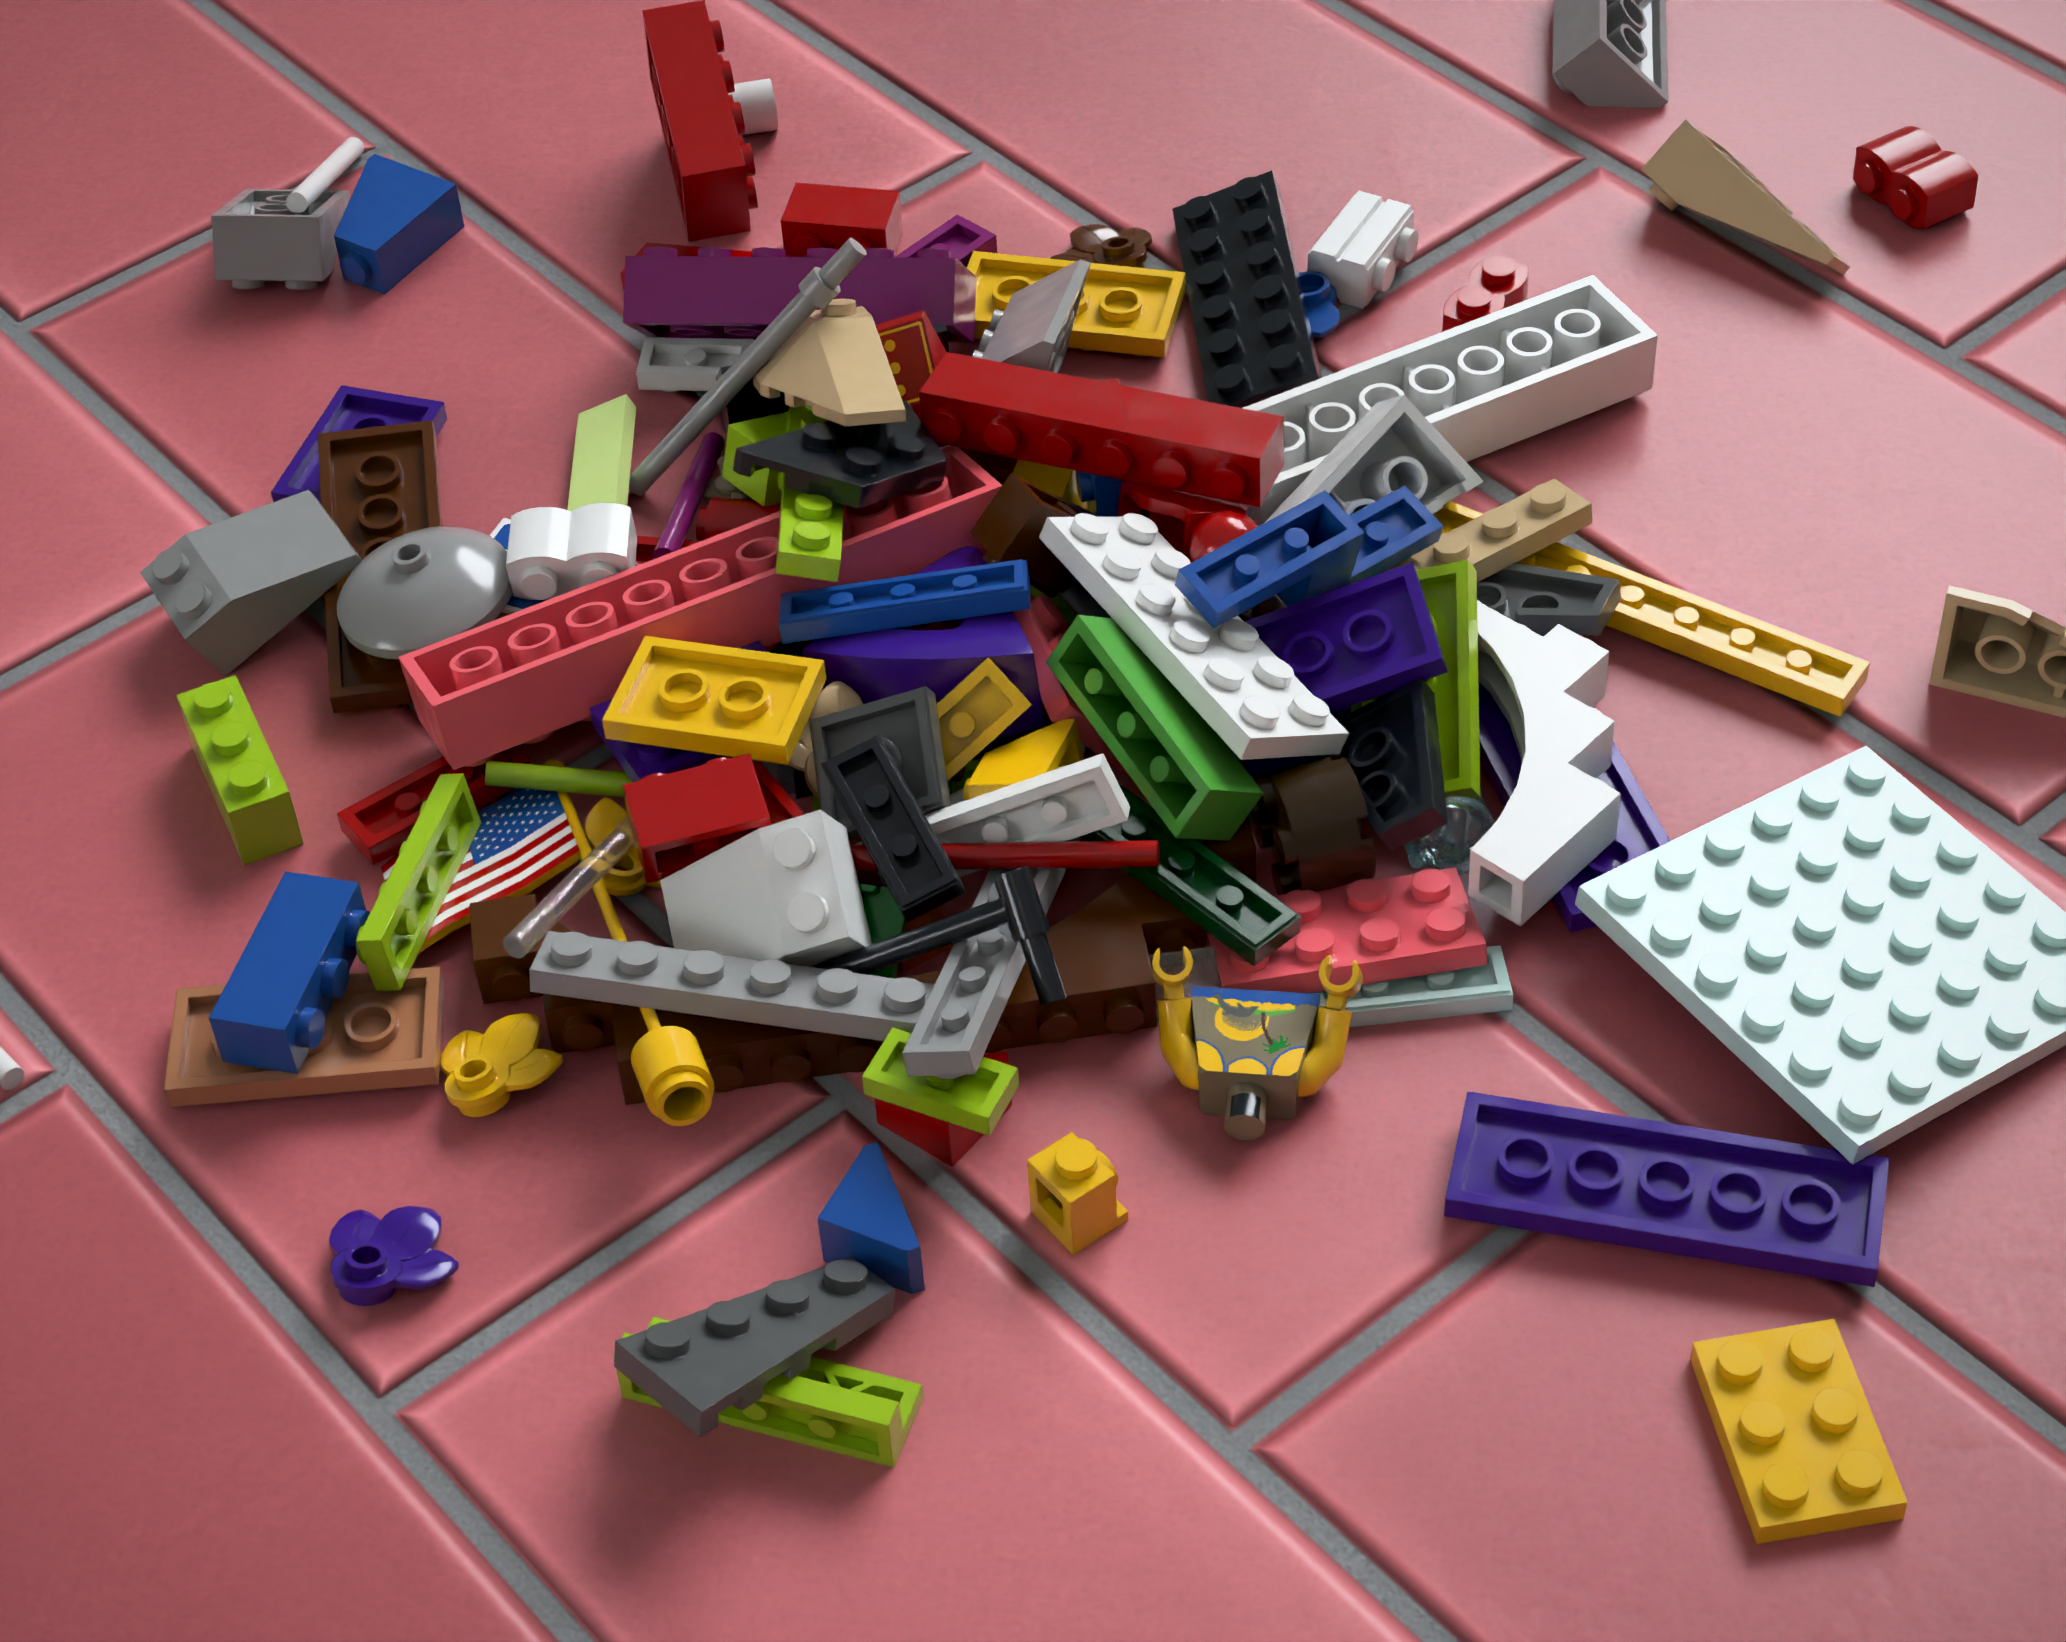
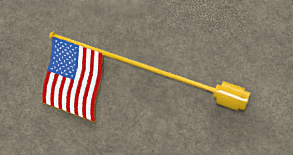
M557 759L547 760L543 764L547 766L565 767V765ZM518 788L496 803L478 811L481 820L479 829L418 955L451 932L471 923L470 903L526 895L580 859L612 939L628 942L569 792ZM399 854L381 867L385 882ZM639 1007L649 1032L643 1035L635 1044L631 1053V1064L647 1107L653 1115L669 1125L687 1126L703 1118L709 1111L714 1094V1082L695 1036L685 1028L678 1026L661 1027L655 1009Z

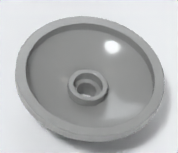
M430 527L396 537L367 555L355 567L344 583L337 601V618L342 631L348 641L357 649L375 657L398 659V657L494 621L505 608L512 594L506 568L507 551L491 536L462 527Z

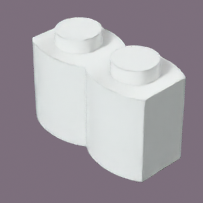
M595 503L579 507L573 511L554 507H537L512 515L506 568L513 596L527 600H547L635 567L637 534L631 507L615 503Z

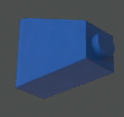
M372 155L365 164L334 234L343 278L384 295L464 227L456 183L380 155Z

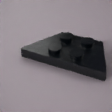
M902 399L906 412L905 422L843 426L829 420L822 423H809L802 429L736 448L733 471L747 477H751L755 471L764 468L787 474L785 488L806 494L821 495L831 501L859 509L944 481L947 458L908 402Z

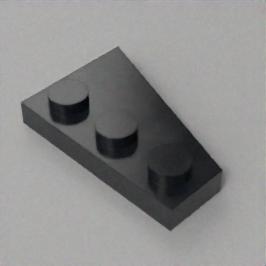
M1422 677L1337 719L1349 732L1339 754V759L1345 758L1352 767L1366 803L1369 815L1366 818L1379 838L1391 851L1414 839L1424 837L1433 830L1448 823L1435 695Z

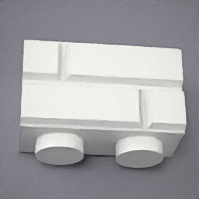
M1358 191L1308 252V271H1317L1327 275L1330 284L1336 289L1340 303L1363 309L1378 290L1386 292L1390 288L1396 267L1401 260L1409 262L1415 254L1419 233L1413 229L1414 211L1411 205L1388 199L1385 203L1380 196Z

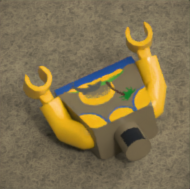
M1183 946L1184 970L1176 975H1168L1160 968V948H1158L1153 955L1152 974L1156 982L1163 986L1164 999L1157 1000L1162 1056L1184 1087L1197 1090L1199 1109L1207 1115L1225 1116L1224 1130L1229 1136L1243 1141L1254 1140L1264 1134L1266 1118L1289 1120L1298 1114L1302 1098L1315 1095L1341 1068L1352 1011L1346 1010L1347 999L1358 993L1363 984V975L1356 960L1353 961L1351 979L1343 985H1334L1329 982L1333 969L1332 956L1328 955L1322 960L1319 967V978L1323 987L1328 992L1326 1006L1320 1005V994L1192 986L1191 997H1184V984L1189 980L1193 966L1191 952Z

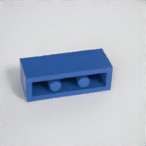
M285 871L209 1016L223 1062L294 1074L299 1073L310 1049L317 1048L322 1040L325 1018L334 1000L340 999L344 995L348 985L349 970L357 955V933L359 928L365 924L370 914V911H366L359 882Z

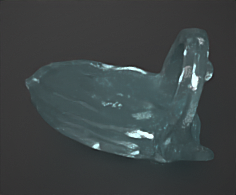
M1482 795L1481 798L1475 799L1461 796L1445 797L1448 823L1433 830L1424 837L1404 844L1408 861L1415 869L1424 866L1438 870L1456 867L1459 875L1469 873L1470 850L1496 821L1484 804Z

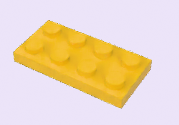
M973 251L967 269L976 276L974 339H982L985 329H989L995 309L1005 311L1013 293L1076 261ZM1091 263L1068 347L1084 351L1097 350L1133 354L1140 357L1154 356L1165 358L1186 291V272Z

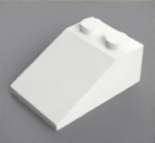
M822 810L759 828L660 880L673 946L677 949L691 951L710 950L720 955L757 960L776 959L786 964L811 967L872 945L847 828Z

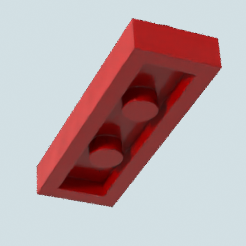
M517 746L495 754L490 760L531 764L530 759ZM442 756L338 812L337 816L341 831L370 863L375 865L400 851L402 843L408 839L420 815L423 802L428 799L440 774L463 773L476 809L514 788L485 786L486 763L475 767L464 766L453 770L445 757Z

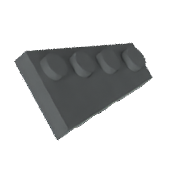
M853 1257L835 1260L822 1268L788 1280L775 1281L766 1288L729 1301L716 1302L707 1309L670 1322L654 1324L645 1331L615 1341L614 1367L697 1436L702 1437L718 1426V1413L731 1405L744 1410L763 1397V1385L779 1374L790 1379L794 1378L810 1367L811 1354L820 1348L837 1350L892 1315L894 1312L895 1288Z

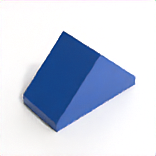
M878 1142L865 1145L817 1218L823 1261L830 1263L835 1260L853 1257L894 1288L910 1294L925 1290L919 1242Z

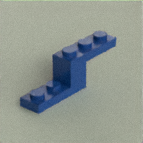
M1405 485L1351 515H1348L1324 490L1179 569L1175 586L1214 629L1274 595H1277L1286 606L1383 573L1438 542L1444 526Z

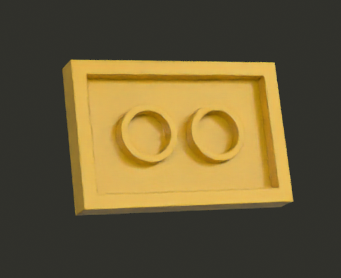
M644 636L602 719L605 738L729 757L750 754L752 760L788 765L827 679L824 660Z
M1835 1319L1692 1343L1690 1361L1756 1544L1904 1519L1908 1503Z

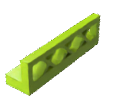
M652 1317L648 1328L654 1324L670 1321ZM624 1332L622 1338H625V1337H628V1336H631V1335H634V1334H630V1333ZM811 1356L808 1369L792 1379L779 1374L763 1385V1397L744 1410H740L732 1405L718 1413V1422L894 1468L924 1398L923 1386L919 1383ZM616 1368L622 1398L664 1408Z

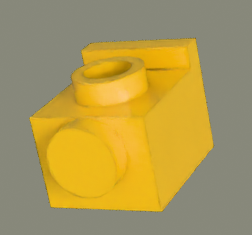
M1070 1132L1027 1159L1031 1213L1072 1255H1075L1129 1220L1128 1210L1116 1200V1186L1119 1180L1114 1166L1107 1156L1101 1151L1096 1150L1095 1146L1088 1140L1078 1138L1073 1132Z

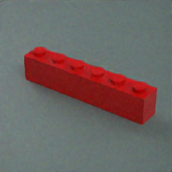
M950 352L945 353L919 391L921 422L934 441L940 444L1255 507H1261L1284 466V416Z

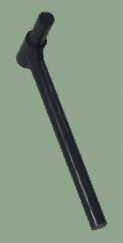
M1029 866L1017 868L993 877L994 881L988 892L990 902L811 966L822 969L841 968L853 973L868 975L999 928L1000 934L1012 939L1015 943L1020 942L1040 1005L1045 1006L1067 998L1046 933L1050 932V928Z

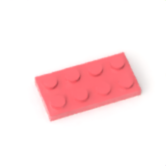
M1456 867L1441 870L1425 869L1415 874L1378 880L1361 879L1351 884L1319 892L1297 889L1287 894L1274 896L1301 916L1300 932L1255 966L1207 932V949L1219 988L1295 993L1326 991L1319 978V967L1322 960L1328 955H1331L1333 958V969L1329 982L1334 985H1343L1351 979L1354 960L1357 961L1363 975L1362 985L1487 965L1486 942Z

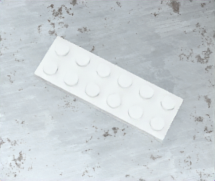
M1086 513L1077 514L1075 517H1047L1039 536L1042 542L1240 760L1340 754L1349 732L1333 717L1328 705L1315 697L1297 679L1292 667L1279 659L1261 641L1256 629L1243 622L1239 616L1213 629L1175 586L1178 570L1191 562L1184 554L1175 550L1158 532V527L1152 520L1136 513H1127L1124 516L1096 517Z

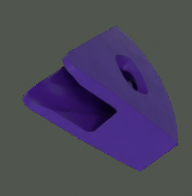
M966 546L950 552L915 574L985 565L987 563L978 548ZM1013 612L956 619L960 626L947 630H910L914 627L913 625L814 639L803 649L804 657L824 660L827 679L822 690L832 682L841 681L860 696L863 704L925 686L935 693L937 704L989 657L1032 704L994 740L1013 736L1045 724L1034 653Z

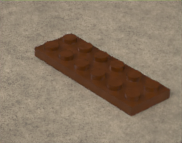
M433 420L318 434L321 505L362 560L379 546L396 537L420 529L443 526L437 440ZM353 568L325 592L329 696L333 713L411 704L413 701L399 659L375 657L357 649L348 641L339 624L337 601L344 583L355 569Z

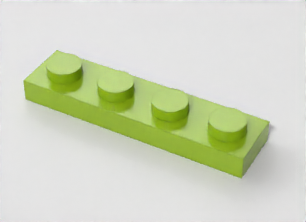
M463 773L439 775L428 799L421 806L420 815L408 839L401 845L399 857L386 882L379 889L378 898L365 924L358 930L356 937L357 955L359 960L366 964L376 991L401 990L481 824Z

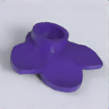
M406 1206L397 1208L387 1213L382 1220L363 1209L354 1210L339 1219L331 1230L329 1237V1246L335 1255L331 1263L332 1283L339 1289L340 1296L353 1305L373 1306L381 1304L392 1297L396 1288L415 1290L431 1288L452 1276L458 1270L459 1263L452 1256L433 1249L442 1231L441 1216L435 1210L426 1207Z

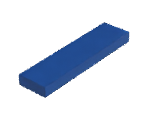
M1020 559L783 593L781 595L778 623L782 644L1031 609L1030 577L1027 560Z

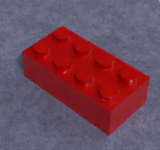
M705 0L642 10L649 76L688 242L751 231L749 209L758 208L757 194L752 177L756 175L750 143L744 144L742 135H739L745 134L740 102H734L732 94L728 95V93L735 92L729 60L724 61L722 54H718L725 51L719 20H709Z

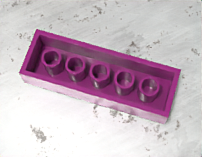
M646 247L644 248L643 256H625L623 323L648 337L754 339L755 341L800 292L798 285L814 267L822 268L838 250L831 248L807 249L806 257H786V251L783 249L760 247L752 249V257H731L730 249L719 247L698 248L697 256H677V250L673 248ZM866 248L867 255L839 284L841 291L834 299L855 300L856 307L863 306L872 315L875 325L924 310L932 326L945 324L948 331V343H974L976 276L960 260L950 258L951 252L949 250L935 248L918 249L917 258H895L894 250Z

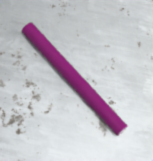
M710 432L703 437L654 549L652 559L681 549L717 465V460L720 458L725 446V441L720 434Z

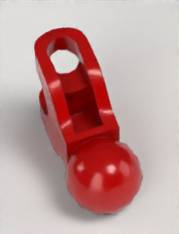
M1132 481L1121 482L1117 517L1124 516L1127 513L1142 515L1141 508L1150 511L1149 519L1157 525L1158 532L1175 550L1184 554L1191 563L1258 527L1257 523L1246 515L1249 505Z

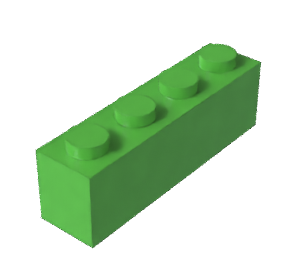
M1077 615L1046 661V664L1175 838L1230 841L1264 794L1221 737L1112 618Z

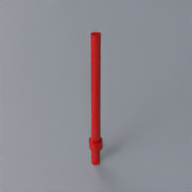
M1158 840L941 843L955 870L1017 869L1029 866L1030 869L1159 867L1160 862ZM864 844L850 845L856 871H878Z

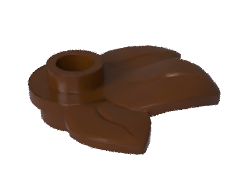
M1090 224L1080 226L1070 233L1073 248L1067 252L1052 256L1050 259L1078 261L1081 259L1090 263L1144 268L1143 262L1147 259L1146 248L1152 244V236L1148 231L1138 227L1117 232L1107 225Z

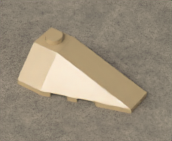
M1687 120L1681 123L1641 169L1655 182L1649 191L1672 211L1679 204L1695 215L1841 275H1844L1851 268L1814 231L1799 219L1795 220L1791 216L1794 212L1765 188L1766 186L1728 150Z
M833 299L825 309L815 310L752 377L753 385L761 396L769 399L780 397V391L784 392L786 405L794 408L805 405L812 407L813 415L843 426L906 421L905 407L873 317L863 306L856 307V301L853 299Z
M1949 585L1929 685L2066 718V627L2013 600Z

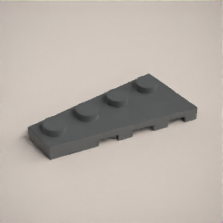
M1514 563L1478 582L1477 600L1509 619L1525 625L1539 635H1546L1558 624L1578 635H1600L1621 600L1620 580Z

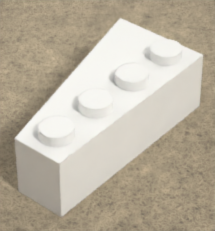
M1405 395L1377 402L1265 523L1324 490L1348 515H1351L1404 485L1434 514L1452 499L1470 491L1484 481ZM1277 595L1256 605L1261 612L1287 607Z

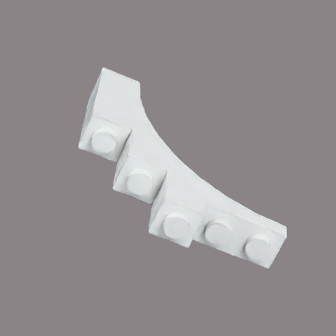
M1477 600L1478 681L1490 692L1510 724L1521 757V770L1517 786L1499 819L1470 850L1468 895L1521 927L1617 838L1621 793L1598 779L1611 766L1615 721L1603 715L1596 708H1593L1606 695L1609 651L1560 624L1542 637L1525 625L1509 619Z

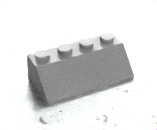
M1553 0L1552 76L1563 92L1566 94L1573 93L1586 106L1661 108L1668 103L1666 0Z
M1080 259L1013 293L1005 311L995 309L989 329H985L979 349L974 351L972 357L1059 373L1091 263Z

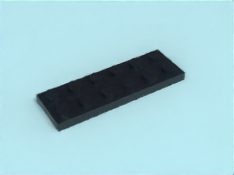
M1272 170L1255 177L1244 178L1235 185L1206 196L1192 198L1185 204L1173 208L1208 402L1243 408L1322 378L1281 193Z

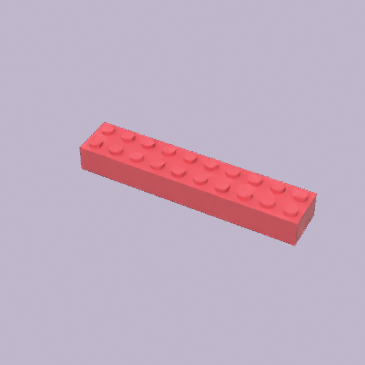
M948 446L941 449L947 458L944 481L859 509L844 505L841 564L838 582L775 574L780 511L400 656L398 659L418 719L453 770L464 766L475 767L487 763L495 754L522 743L533 744L547 739L553 731L578 721H592L590 707L613 699L644 636L732 648H741L759 640L769 652L782 641L778 623L781 595L783 593L914 575L950 552L966 546L978 548L984 556L987 551L970 531L1002 484L960 448Z

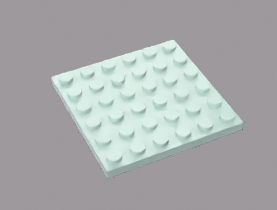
M1867 746L1580 885L1578 888L1575 905L1852 1164L2066 1045V912Z

